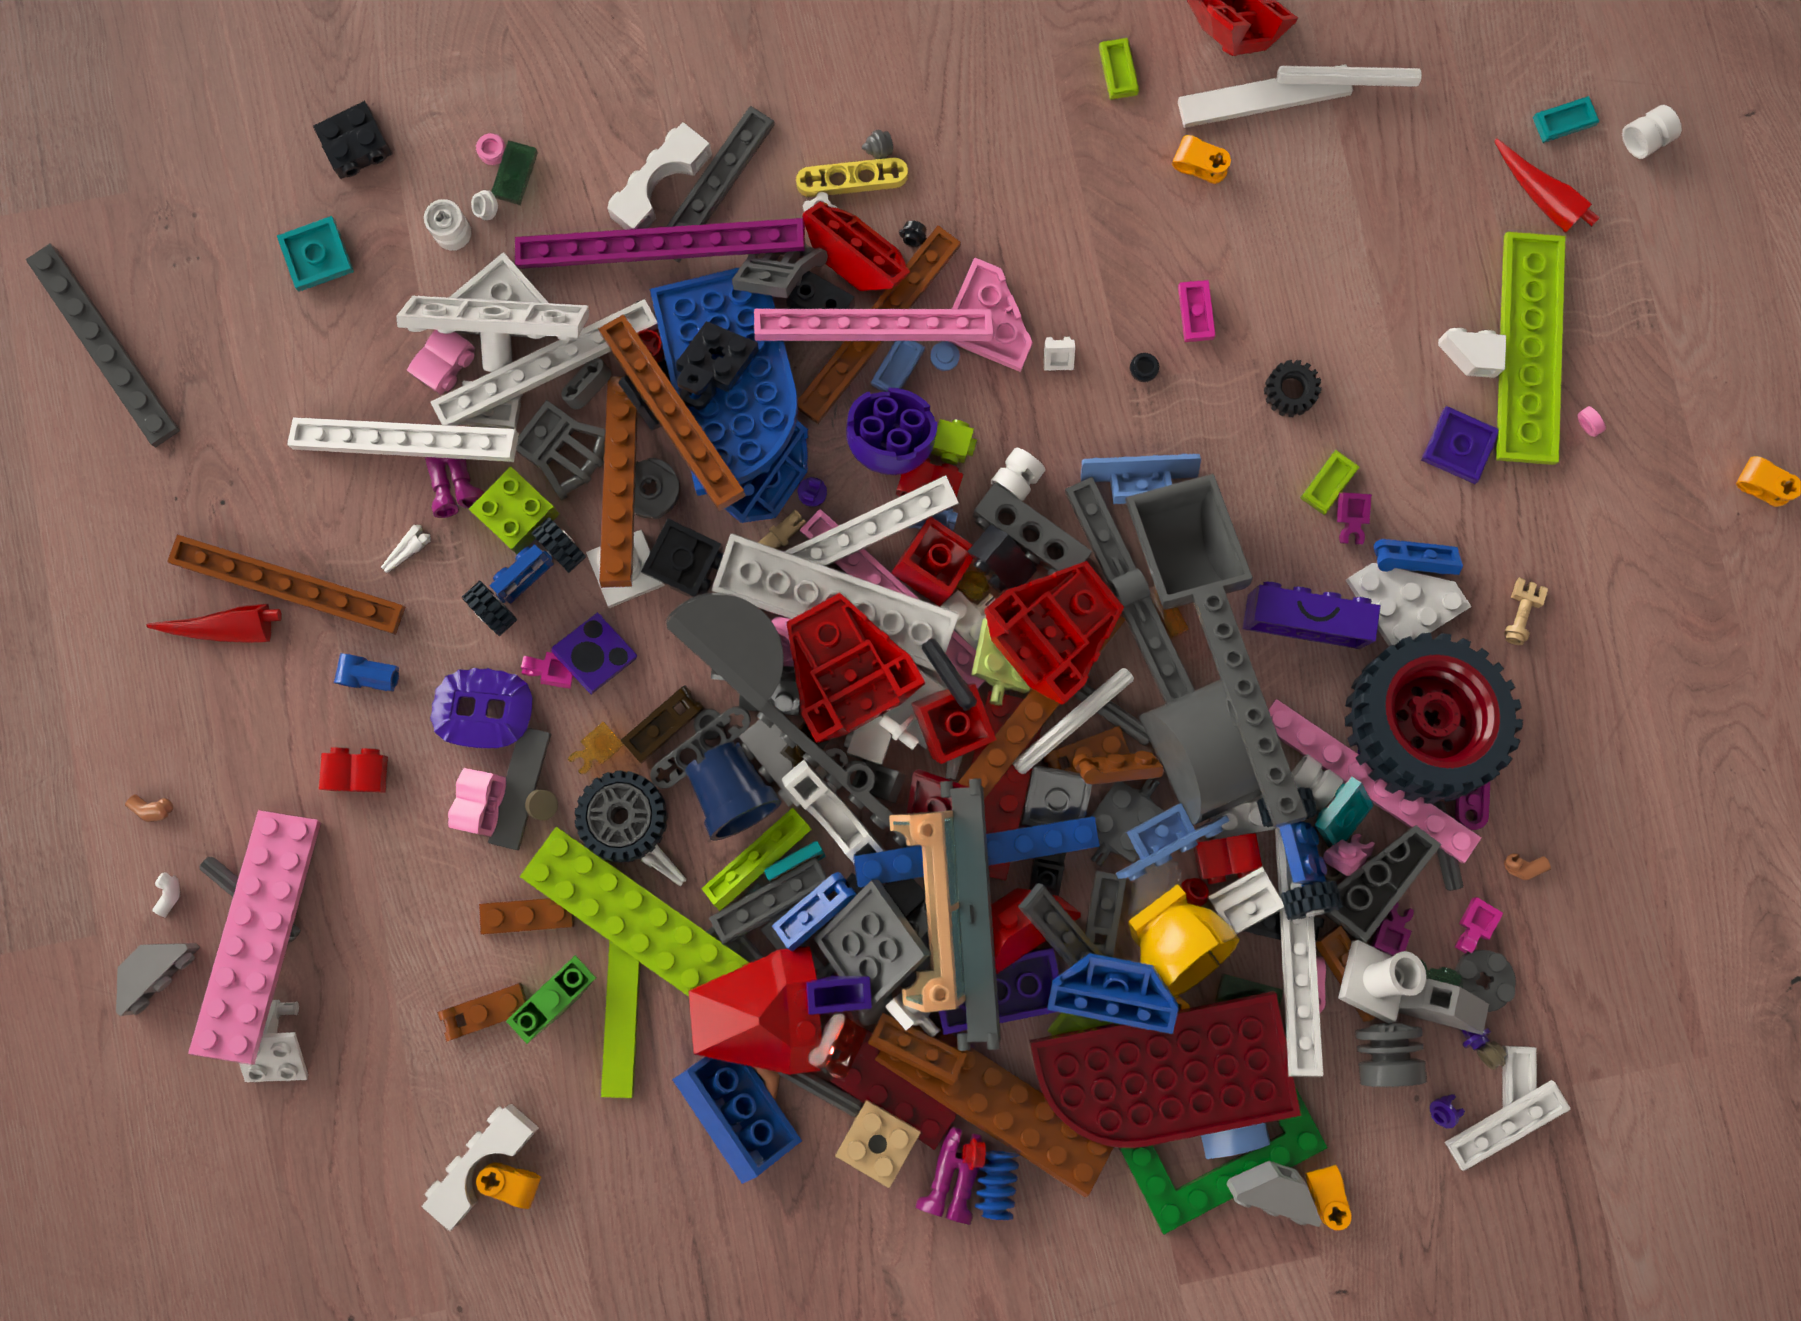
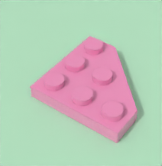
M974 257L952 309H991L992 341L948 342L1021 372L1032 347L1031 337L1025 329L1020 311L1013 295L1009 291L1002 269Z

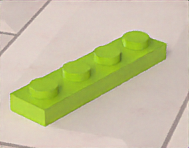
M792 807L701 889L712 904L721 911L763 874L764 869L772 866L812 829Z

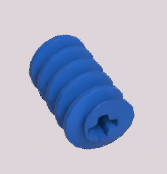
M996 1150L986 1151L985 1159L989 1160L988 1164H984L983 1168L979 1169L986 1172L987 1176L977 1180L985 1185L986 1188L976 1191L978 1196L984 1198V1202L975 1204V1208L983 1211L982 1217L993 1220L1013 1219V1214L1006 1209L1013 1208L1015 1202L1007 1196L1016 1194V1188L1009 1184L1016 1182L1018 1179L1017 1175L1010 1171L1019 1168V1163L1011 1159L1020 1156L1019 1154Z

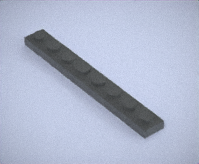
M48 244L25 259L149 443L157 447L180 432V429L57 249L52 244Z

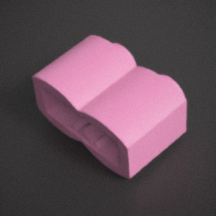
M434 330L425 346L410 363L407 371L442 395L445 391H450L457 382L456 375L458 371L471 364L474 359L473 352L475 347L456 332L444 334Z
M464 768L456 782V799L449 809V828L491 837L498 821V807L505 794L506 777Z

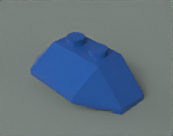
M797 420L795 430L788 445L769 468L753 479L740 484L746 496L725 508L740 523L776 518L806 475L808 462L806 438H808V429Z
M1089 953L1052 981L1047 1010L1173 1034L1179 1005L1153 965Z

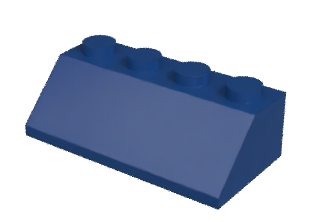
M703 1057L672 1079L742 1184L759 1176L802 1141L752 1066Z

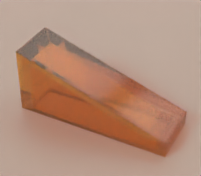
M1155 585L1149 587L1150 598L1169 638L1172 639L1186 633L1189 627L1178 607L1164 610Z

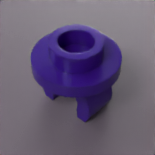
M806 478L798 486L799 500L808 507L821 505L827 497L826 485L818 478Z
M1489 1028L1484 1029L1483 1035L1460 1029L1467 1038L1462 1044L1465 1049L1471 1046L1475 1051L1490 1041L1487 1038L1491 1033Z
M1454 1094L1435 1099L1429 1107L1435 1123L1445 1128L1456 1126L1459 1118L1465 1113L1463 1108L1455 1109L1451 1105L1452 1100L1456 1098Z

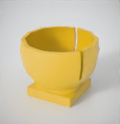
M1178 884L1128 921L1131 937L1140 947L1141 963L1154 966L1173 997L1185 993L1219 967V964L1209 951L1222 964L1232 954L1240 940L1232 926L1216 912L1188 904L1186 902V893Z

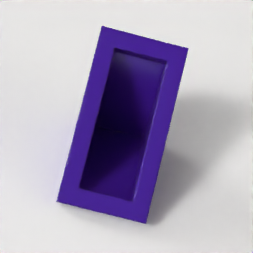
M831 976L806 982L809 1015L872 1009L869 976Z

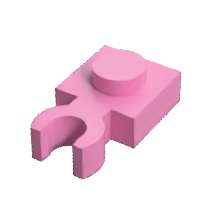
M1355 834L1352 836L1350 843L1342 839L1326 850L1323 859L1326 864L1349 876L1365 864L1367 857L1371 856L1375 843L1361 844L1360 839L1362 835Z

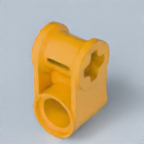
M1186 135L1181 140L1172 161V166L1181 173L1216 184L1223 181L1227 176L1231 157L1228 151L1223 148L1206 143L1197 137ZM1215 163L1219 164L1218 168L1213 167Z
M1753 456L1749 458L1736 483V486L1741 491L1753 495L1774 507H1781L1787 504L1789 500L1796 499L1801 495L1800 478L1761 457Z
M500 1162L489 1163L479 1172L476 1178V1186L480 1193L504 1201L514 1207L530 1209L541 1176L528 1170L517 1169ZM492 1172L496 1174L495 1179L498 1181L495 1185L490 1184L491 1179L488 1177Z
M1333 1165L1305 1173L1306 1182L1321 1221L1336 1231L1347 1228L1351 1222L1352 1215L1338 1167ZM1333 1207L1341 1212L1336 1215L1337 1220L1335 1221L1328 1217V1215L1333 1213Z

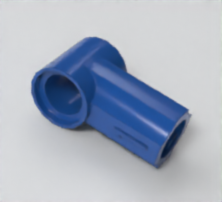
M340 653L334 679L335 684L354 688L364 686L394 692L399 680L398 666L367 661L368 659L364 657Z

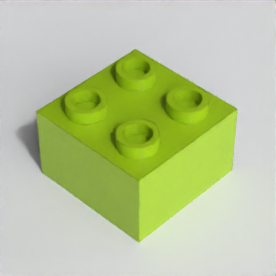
M511 466L469 508L479 520L516 554L525 547H528L536 539L531 533L547 518L550 517L554 521L560 515L555 507Z

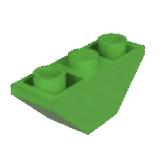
M575 955L512 1014L506 1022L528 1044L576 1002L597 977Z

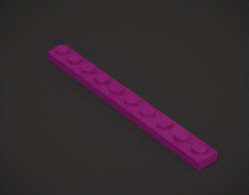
M803 218L515 237V266L518 269L805 251V222Z

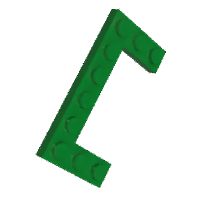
M1297 1088L1296 1093L1301 1116L1277 1120L1283 1133L1270 1139V1145L1245 1152L1177 1189L1174 1188L1153 1145L1138 1148H1119L1163 1235L1234 1198L1227 1186L1229 1178L1268 1161L1291 1168L1328 1148Z

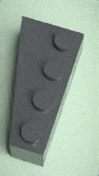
M1417 825L1339 883L1337 886L1343 907L1333 912L1324 913V915L1338 926H1342L1356 940L1368 941L1442 844Z

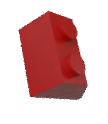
M930 517L905 549L891 574L940 607L952 595L972 562L973 558L967 551L973 545L933 517Z
M975 683L967 685L977 699L976 706L968 711H964L959 706L949 689L935 692L911 703L931 758L940 764L996 740Z

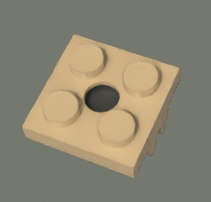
M866 1099L835 1156L890 1188L921 1131Z

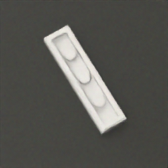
M1551 1080L1445 1141V1144L1459 1168L1464 1172L1571 1110L1557 1084Z

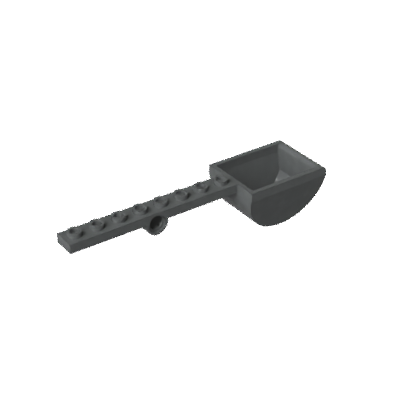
M1214 474L1126 497L1125 501L1163 609L1168 610L1194 603L1227 695L1226 702L1231 721L1235 727L1239 728L1274 828L1306 820V811L1226 596L1228 593L1248 587L1253 577Z
M1093 477L1066 488L1065 494L1113 594L1124 606L1122 613L1164 699V705L1141 714L1139 719L1163 766L1174 793L1186 811L1192 825L1194 826L1262 795L1239 728L1235 727L1231 721L1226 702L1227 695L1221 679L1194 690L1150 598V590L1145 577L1138 568L1136 569Z
M707 593L690 598L666 618L667 629L760 711L757 715L760 720L769 728L775 724L781 729L783 733L780 737L790 747L794 748L796 745L801 747L806 752L802 757L815 769L819 765L828 772L825 778L838 790L843 785L851 793L847 798L860 810L866 806L874 814L870 818L881 829L884 830L887 826L890 828L889 815L894 814L869 792L875 781L872 770L864 762L857 760L848 762L842 768L769 702L782 675L783 648L774 624L762 610L749 601L732 594ZM856 770L865 772V779L859 785L850 783V776ZM894 831L896 834L892 838L902 848L909 847V845H906L905 836L900 832Z

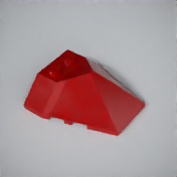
M1187 0L1202 30L1221 44L1222 50L1231 56L1266 51L1298 20L1297 16L1276 0Z
M1084 561L1051 575L1008 589L988 605L984 611L991 641L1027 685L1063 705L1086 684L1089 678L1088 674L1093 664L1097 662L1101 654L1099 652L1105 640L1111 635L1124 606L1090 564Z
M841 593L786 622L801 704V714L816 743L849 734L901 705L925 684L911 656L891 640L885 632L872 623L866 615Z
M810 946L797 947L793 952L787 948L778 949L763 958L743 965L739 969L688 990L693 1054L789 1075L820 1071L822 1056L820 1014H808L806 982L817 980Z

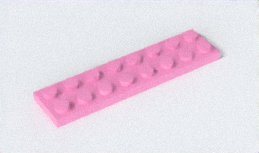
M258 810L188 1054L255 1065L321 823L318 820Z

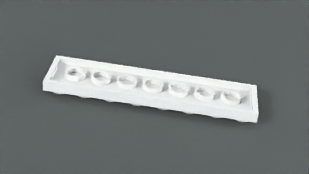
M733 533L730 534L711 590L716 593H726L741 597L761 609L790 619L841 593L866 615L872 623L885 632L891 640L904 649L911 656L914 663L933 670L935 668L923 652L922 644L927 642L928 639L933 638L946 653L959 617V613Z

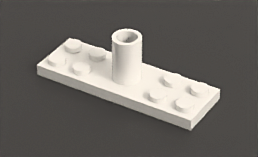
M412 296L397 315V327L408 328L412 332L435 329L439 333L444 334L455 331L480 332L483 369L493 372L512 363L511 334H524L533 339L545 336H557L560 340L578 338L589 318V307L587 305Z

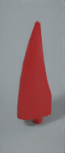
M1498 138L1494 140L1505 163L1518 183L1547 217L1565 233L1580 218L1591 227L1600 219L1597 214L1590 210L1592 203L1570 185L1534 167Z
M269 604L245 605L201 617L148 623L146 626L147 628L201 640L241 643L270 642L271 622L281 621L282 613L280 609L269 610Z

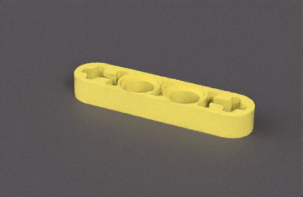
M900 158L811 166L802 168L796 175V185L800 194L805 197H816L819 192L836 195L898 188L903 186L908 179V167ZM880 168H882L883 180H879ZM892 168H897L898 172H900L898 178H893L891 174ZM862 170H871L875 175L874 179L870 182L861 181L858 175ZM842 173L846 180L842 185H834L830 182L831 175ZM825 174L826 186L822 187L821 175ZM806 177H812V181H814L813 187H807L806 183H804L806 182Z

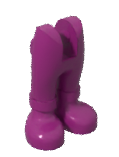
M425 457L427 470L432 481L431 485L433 491L436 492V497L431 506L434 517L448 518L457 514L459 511L457 502L461 507L469 509L485 493L482 489L474 487L469 483L471 479L467 472L466 459ZM447 465L451 472L453 485H455L456 499L450 490L451 486L446 472Z
M952 1127L942 1144L938 1156L935 1177L931 1185L933 1191L929 1196L918 1198L915 1208L942 1217L946 1196L951 1187L950 1183L955 1169L958 1168L956 1185L952 1192L953 1198L947 1208L945 1218L971 1225L973 1214L967 1207V1199L970 1200L971 1189L979 1168L974 1167V1170H970L968 1163H963L962 1153L957 1152L962 1130ZM972 1134L970 1141L972 1138H976L977 1142H982V1135Z

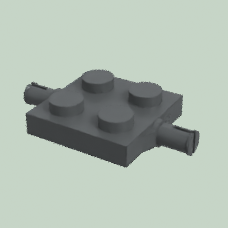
M1154 778L1147 779L1140 790L1131 788L1123 781L1114 783L1092 814V816H1095L1098 840L1101 845L1091 858L1094 863L1103 854L1097 862V865L1101 867L1111 852L1121 855L1132 864L1134 863L1138 854L1126 832L1164 812L1150 798L1160 784L1159 781L1155 780L1150 789H1148Z

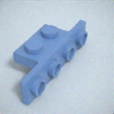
M1200 454L1083 459L1080 478L1081 482L1093 477L1095 482H1110L1113 504H1126V497L1172 485L1171 479L1198 477L1201 456Z
M1180 803L1127 831L1126 833L1141 860L1117 872L1118 879L1128 877L1130 881H1133L1147 873L1145 868L1154 863L1157 867L1173 859L1171 853L1180 849L1181 852H1185L1197 846L1196 839L1204 835L1206 838H1210L1223 831L1221 826L1229 822L1227 815L1217 817L1194 829Z

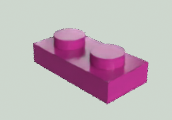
M1209 280L1179 283L1178 292L1184 342L1214 340L1215 328Z

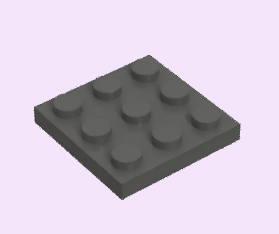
M871 880L814 938L839 976L870 977L872 1009H862L864 1013L872 1012L931 955L879 880Z

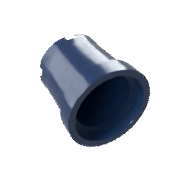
M728 742L704 753L705 759L698 764L695 759L685 769L706 817L704 825L712 841L731 837L754 826L771 815L782 803L771 786H766L739 742L736 745L734 742Z

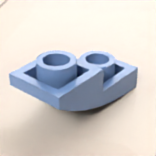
M1266 1123L1201 1135L1206 1159L1237 1155L1270 1145Z

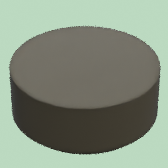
M537 789L528 795L525 808L530 817L537 820H548L556 813L558 801L552 792Z

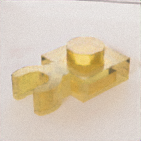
M603 721L580 741L586 748L583 751L573 752L568 757V761L573 763L577 758H583L584 766L578 770L583 775L589 772L593 760L596 759L602 765L622 748L624 744Z

